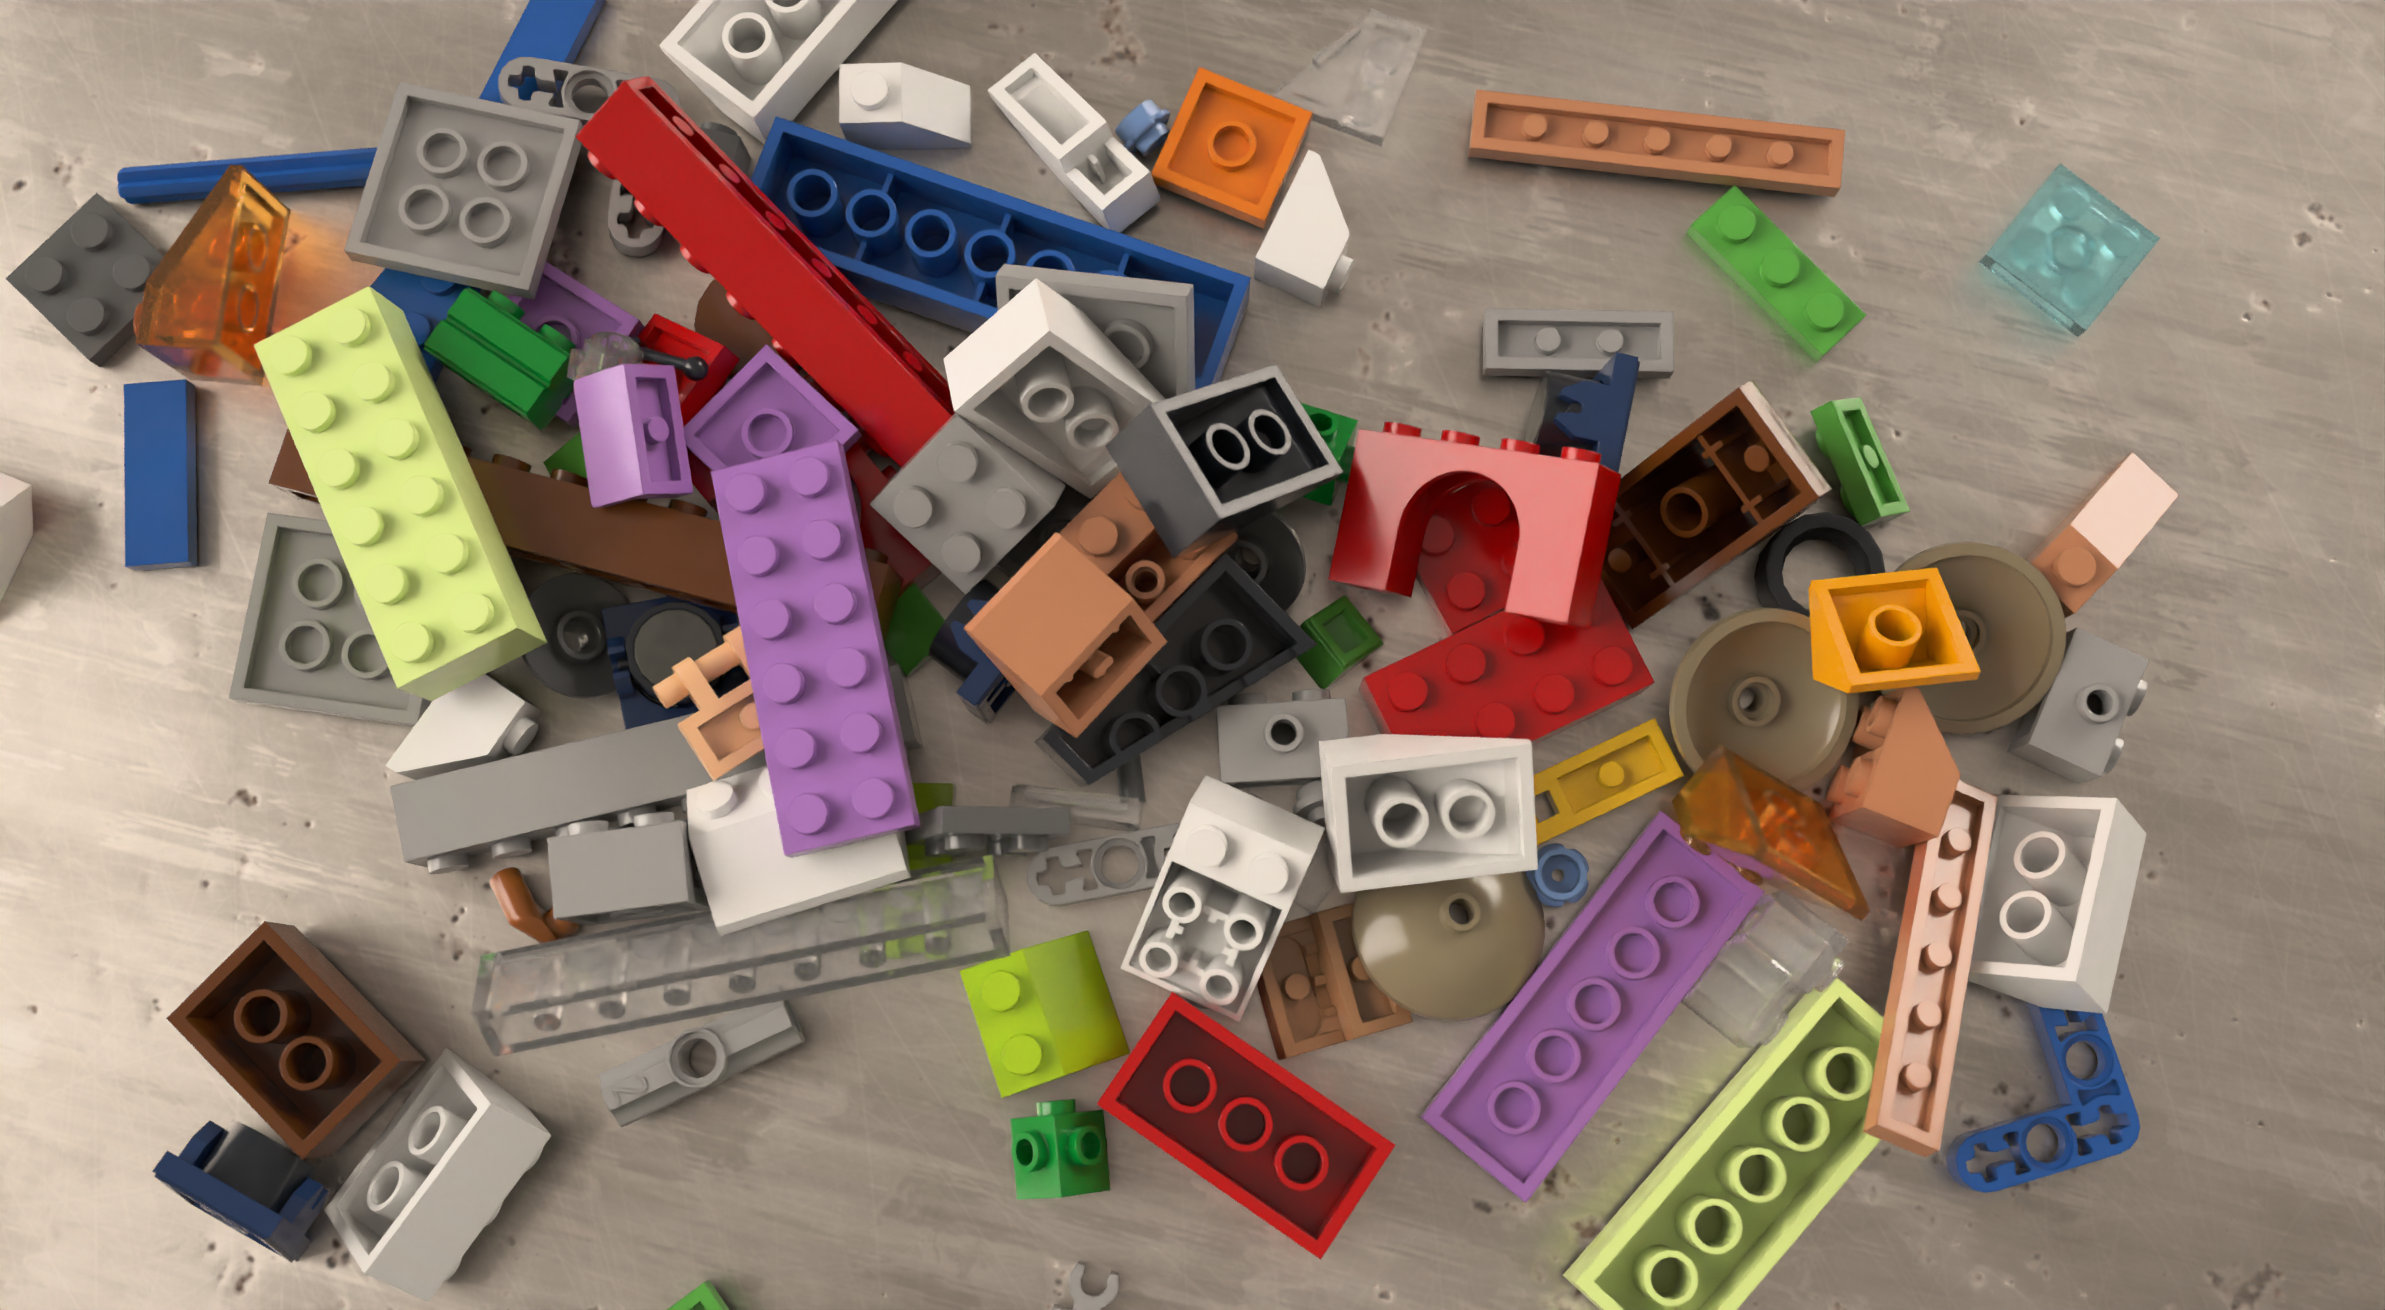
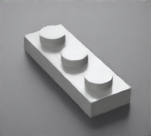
M1486 308L1483 314V375L1543 376L1549 370L1575 377H1595L1616 352L1639 357L1640 366L1637 378L1670 379L1674 373L1673 311Z

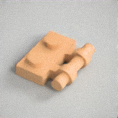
M740 626L723 635V644L697 660L693 661L690 657H687L672 667L674 674L652 687L666 709L687 696L691 698L698 708V712L678 723L677 727L713 782L764 750ZM737 665H740L749 677V680L718 698L709 683Z

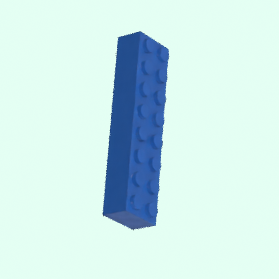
M777 116L750 179L863 296L971 333L975 332L998 312L995 276L1003 264L1194 284L1195 390L1220 382L1249 303L1251 277Z

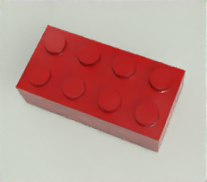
M1600 578L1590 630L1527 619L1504 610L1363 677L1359 691L1380 734L1529 739L1533 746L1640 695L1655 681L1606 586Z
M1174 992L1170 994L1097 1102L1098 1106L1320 1260L1395 1147L1394 1143Z

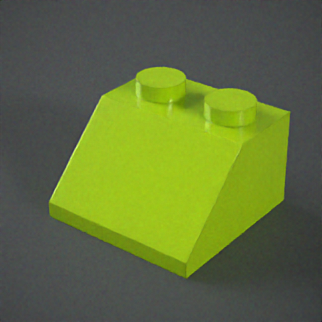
M1089 930L1026 947L960 970L1001 1098L1018 1094L1130 1054Z

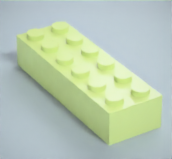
M368 286L254 344L397 689L433 701L546 644L547 640L403 310Z
M1839 978L1817 980L1563 1276L1600 1310H1737L1881 1141L1879 1138L1864 1133L1863 1129L1884 1018Z

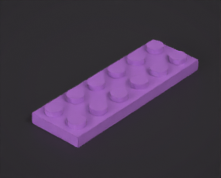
M838 440L711 471L784 856L794 858L921 827L844 446Z
M1657 812L1537 965L1536 970L1519 993L1509 1001L1424 1110L1420 1118L1520 1200L1527 1203L1765 892L1664 812Z

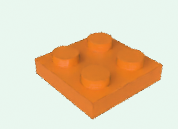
M1199 67L1152 170L1151 175L1154 183L1159 187L1264 229L1311 124L1312 112Z

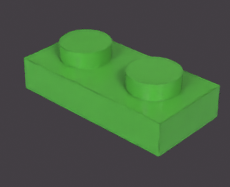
M1861 397L1832 400L1810 411L1817 426L1816 440L1823 454L1832 461L1842 484L1840 487L1842 501L1849 513L1856 517L1858 524L1868 526L1888 522L1910 512Z

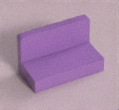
M621 364L574 381L573 387L590 499L593 507H609L634 499L678 498L693 494L674 365Z

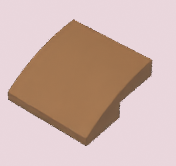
M1353 903L1316 912L1306 917L1284 922L1257 982V988L1278 1060L1413 1022L1410 1011L1390 1000L1380 991L1365 971L1356 951L1352 934Z

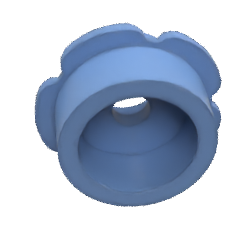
M1148 99L1133 109L1120 122L1115 133L1124 142V147L1130 153L1139 150L1143 156H1147L1167 139L1170 129L1166 124L1171 113L1168 109L1160 110L1151 99Z
M1559 843L1545 845L1537 851L1538 870L1526 871V876L1536 890L1539 901L1550 907H1561L1567 901L1570 903L1579 901L1585 895L1589 886L1587 880L1589 866L1585 857L1578 850L1566 849ZM1555 869L1561 870L1564 874V878L1560 882L1552 878V872Z

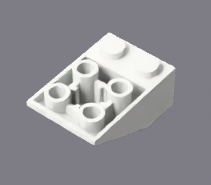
M1205 775L1188 804L1120 968L1240 1022L1325 828Z

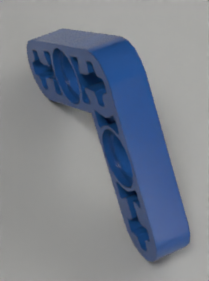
M2026 1002L2061 1104L1968 1131L1956 1137L1950 1144L1946 1155L1947 1170L1956 1183L1972 1191L1983 1193L1996 1192L2121 1154L2133 1146L2138 1139L2140 1131L2139 1116L2102 1013L2065 1010L2069 1022L2084 1021L2086 1031L2065 1032L2057 1036L2055 1027L2069 1026L2064 1011L2062 1009L2042 1008ZM2078 1041L2089 1044L2097 1054V1069L2087 1079L2077 1078L2067 1067V1052ZM2098 1108L2103 1113L2115 1114L2118 1125L2109 1129L2111 1140L2106 1135L2086 1134L2076 1137L2071 1125L2084 1126L2100 1119ZM2067 1115H2069V1122L2065 1118ZM2038 1124L2048 1125L2055 1131L2058 1137L2059 1146L2057 1153L2046 1162H2039L2034 1159L2027 1149V1135ZM2008 1133V1143L2003 1138V1135ZM1977 1145L1980 1151L1998 1152L2009 1148L2015 1160L2004 1159L1990 1163L1986 1166L1987 1178L1985 1179L1981 1173L1968 1171L1966 1161L1975 1157L1973 1147ZM2078 1145L2081 1147L2080 1152H2078ZM2015 1162L2020 1167L2018 1171H2015Z

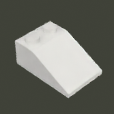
M1037 278L944 358L954 412L1090 499L1105 488L1121 472L1105 445L1149 404L1165 399L1082 310Z
M1378 734L1319 741L1328 865L1340 893L1538 870L1532 743L1529 739Z

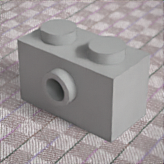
M2079 628L2066 632L2065 653L2059 673L2040 702L2021 717L2007 752L2077 784L2102 777V774H2108L2116 765L2123 750L2124 741L2118 738L2124 720L2126 716H2132L2136 712L2146 694L2147 682L2141 679L2149 660Z
M1329 689L1298 690L1292 692V701L1267 703L1265 693H1242L1229 698V705L1216 706L1220 781L1236 789L1297 786L1320 780L1322 778L1319 741L1349 738L1346 698L1331 699Z

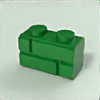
M470 287L464 289L447 311L446 319L439 322L424 342L423 349L440 364L540 431L545 429L562 406L563 399L568 398L574 390V381L584 376L585 369L571 355L577 346L547 324H544L537 333L522 323L520 320L526 312L501 293L493 290L486 299Z

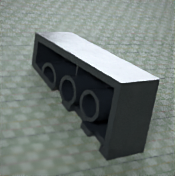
M1225 552L1154 623L1167 640L1166 644L1089 726L1076 738L1057 725L1052 724L1034 743L1080 788L1091 785L1318 644Z

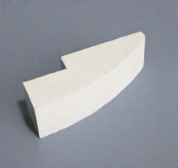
M1036 53L1032 54L988 89L993 101L1036 154L1104 228L1121 233L1161 201L1150 171L1113 137L1107 121Z

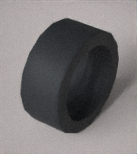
M1830 512L1802 515L1776 532L1759 553L1754 574L1757 597L1763 608L1785 609L1810 618V610L1796 602L1784 585L1782 570L1785 558L1795 546L1804 541L1816 539L1832 542L1846 553L1854 566L1856 576L1886 573L1882 551L1870 532L1851 518Z

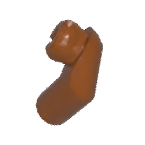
M509 867L503 869L490 879L489 884L508 923L546 947L564 944V938L573 935L579 929L580 924L554 919L553 906L548 911L535 902L518 868Z

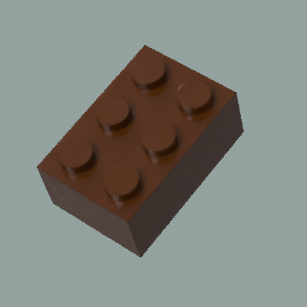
M264 921L166 1018L302 1160L332 1157L426 1062L420 1053L294 925Z

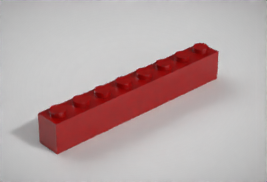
M649 75L623 81L575 136L589 150L587 155L592 165L606 177L618 180L636 198L634 204L641 215L652 224L665 227L681 244L680 250L684 258L697 270L706 274L710 273L728 291L726 297L731 306L745 318L756 320L773 337L772 344L779 355L790 364L801 366L818 383L817 389L819 394L838 411H846L864 429L862 431L863 437L875 452L886 458L891 457L902 468L956 413L954 412L947 380Z

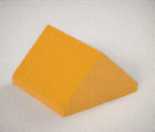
M1937 568L1811 580L1808 590L1813 680L1846 693H1857L1978 679L1981 672Z

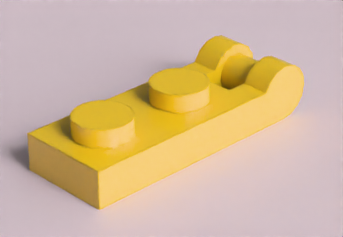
M1655 718L1533 775L1534 797L1545 792L1556 814L1542 822H1539L1535 814L1537 846L1684 776Z

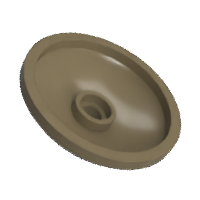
M1959 541L1934 546L1902 563L1893 572L1927 568L1938 569L1959 621H1963L1966 625L1965 635L1981 671L1977 680L1914 686L1920 689L1940 732L1976 734L1995 730L2019 719L2038 704L2048 692L2059 673L2066 647V624L2063 609L2057 594L2045 576L2030 562L2010 550L1974 541ZM1898 688L1885 689L1880 691L1883 695H1886Z
M1780 608L1747 609L1727 616L1713 624L1694 641L1684 655L1671 687L1669 700L1670 725L1673 738L1682 758L1689 768L1709 786L1724 794L1742 800L1757 802L1774 801L1794 796L1808 789L1821 780L1836 765L1846 750L1854 732L1858 715L1859 694L1858 692L1846 693L1813 680L1809 617ZM1751 687L1754 693L1753 701L1748 707L1742 708L1740 706V696L1745 689Z
M1526 871L1356 891L1351 922L1354 944L1359 959L1374 984L1390 1000L1400 1007L1425 1018L1439 1021H1465L1485 1016L1511 1001L1534 973L1540 961L1545 939L1544 912L1542 903L1536 895L1537 892L1526 876ZM1451 904H1459L1467 910L1469 916L1467 924H1458L1451 919L1449 915V906Z

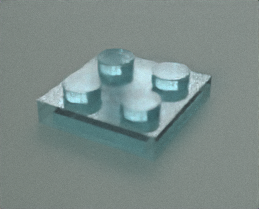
M2060 163L1985 253L1979 263L2076 337H2079L2090 327L2160 238Z

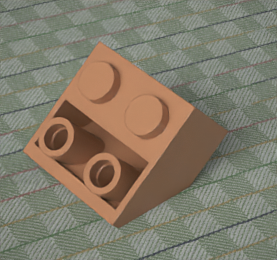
M1121 472L1059 532V534L1063 535L1134 598L1153 624L1238 539V535L1234 532L1215 543L1173 558Z
M1057 532L963 628L1036 713L1076 738L1167 642L1134 598L1063 535Z
M1914 686L1898 688L1884 696H1880L1877 700L1871 702L1869 707L1862 705L1858 710L1856 725L1850 739L1851 742L1856 743L1848 766L1841 764L1837 768L1828 788L1827 800L1834 802L1828 818L1829 821L1901 849L1939 837L1961 774L1920 689Z

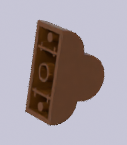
M1753 380L1731 392L1620 480L1601 579L1615 606L1632 629L1638 627L1772 536L1783 526L1792 522L1814 506L1819 499L1832 490L1831 486Z

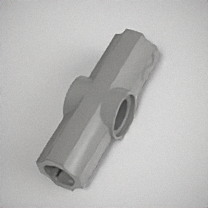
M780 990L700 1028L685 1030L672 1041L599 1074L602 1095L609 1111L616 1118L619 1126L624 1127L699 1091L721 1085L730 1077L805 1043L801 1023L785 992ZM705 1039L715 1048L717 1060L712 1072L705 1077H700L690 1067L689 1054L694 1044Z

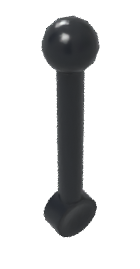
M638 337L629 338L620 350L621 356L631 364L639 363L643 359L659 365H674V369L682 371L686 378L691 381L703 380L709 371L707 362L699 356L684 359L648 348Z

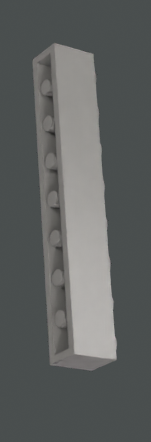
M897 664L889 666V672L907 760H909L908 751L921 748L923 744L908 678L905 671ZM693 714L390 786L404 862L428 867L429 874H443L467 868L469 866L468 857L490 851L492 852L493 859H504L529 853L532 851V841L552 836H568L569 824L586 821H608V823L618 821L619 827L630 828L634 827V816L657 813V811L682 806L683 813H687L686 790L713 782L677 727L678 723ZM764 750L717 780L766 766Z

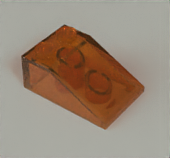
M230 165L146 281L143 302L137 305L134 312L133 327L137 337L136 344L189 380L263 386L265 371L254 344L271 336L291 210L244 166Z
M1719 744L1673 798L1672 804L1681 827L1679 833L1683 840L1697 852L1706 856H1710L1713 852L1731 862L1734 869L1743 878L1755 885L1760 886L1766 882L1786 895L1860 921L1870 912L1822 804L1723 745Z

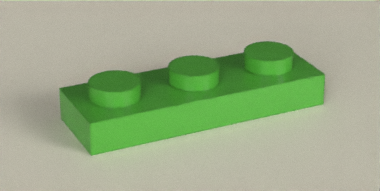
M1736 185L1730 188L1694 221L1686 232L1816 363L1866 316Z

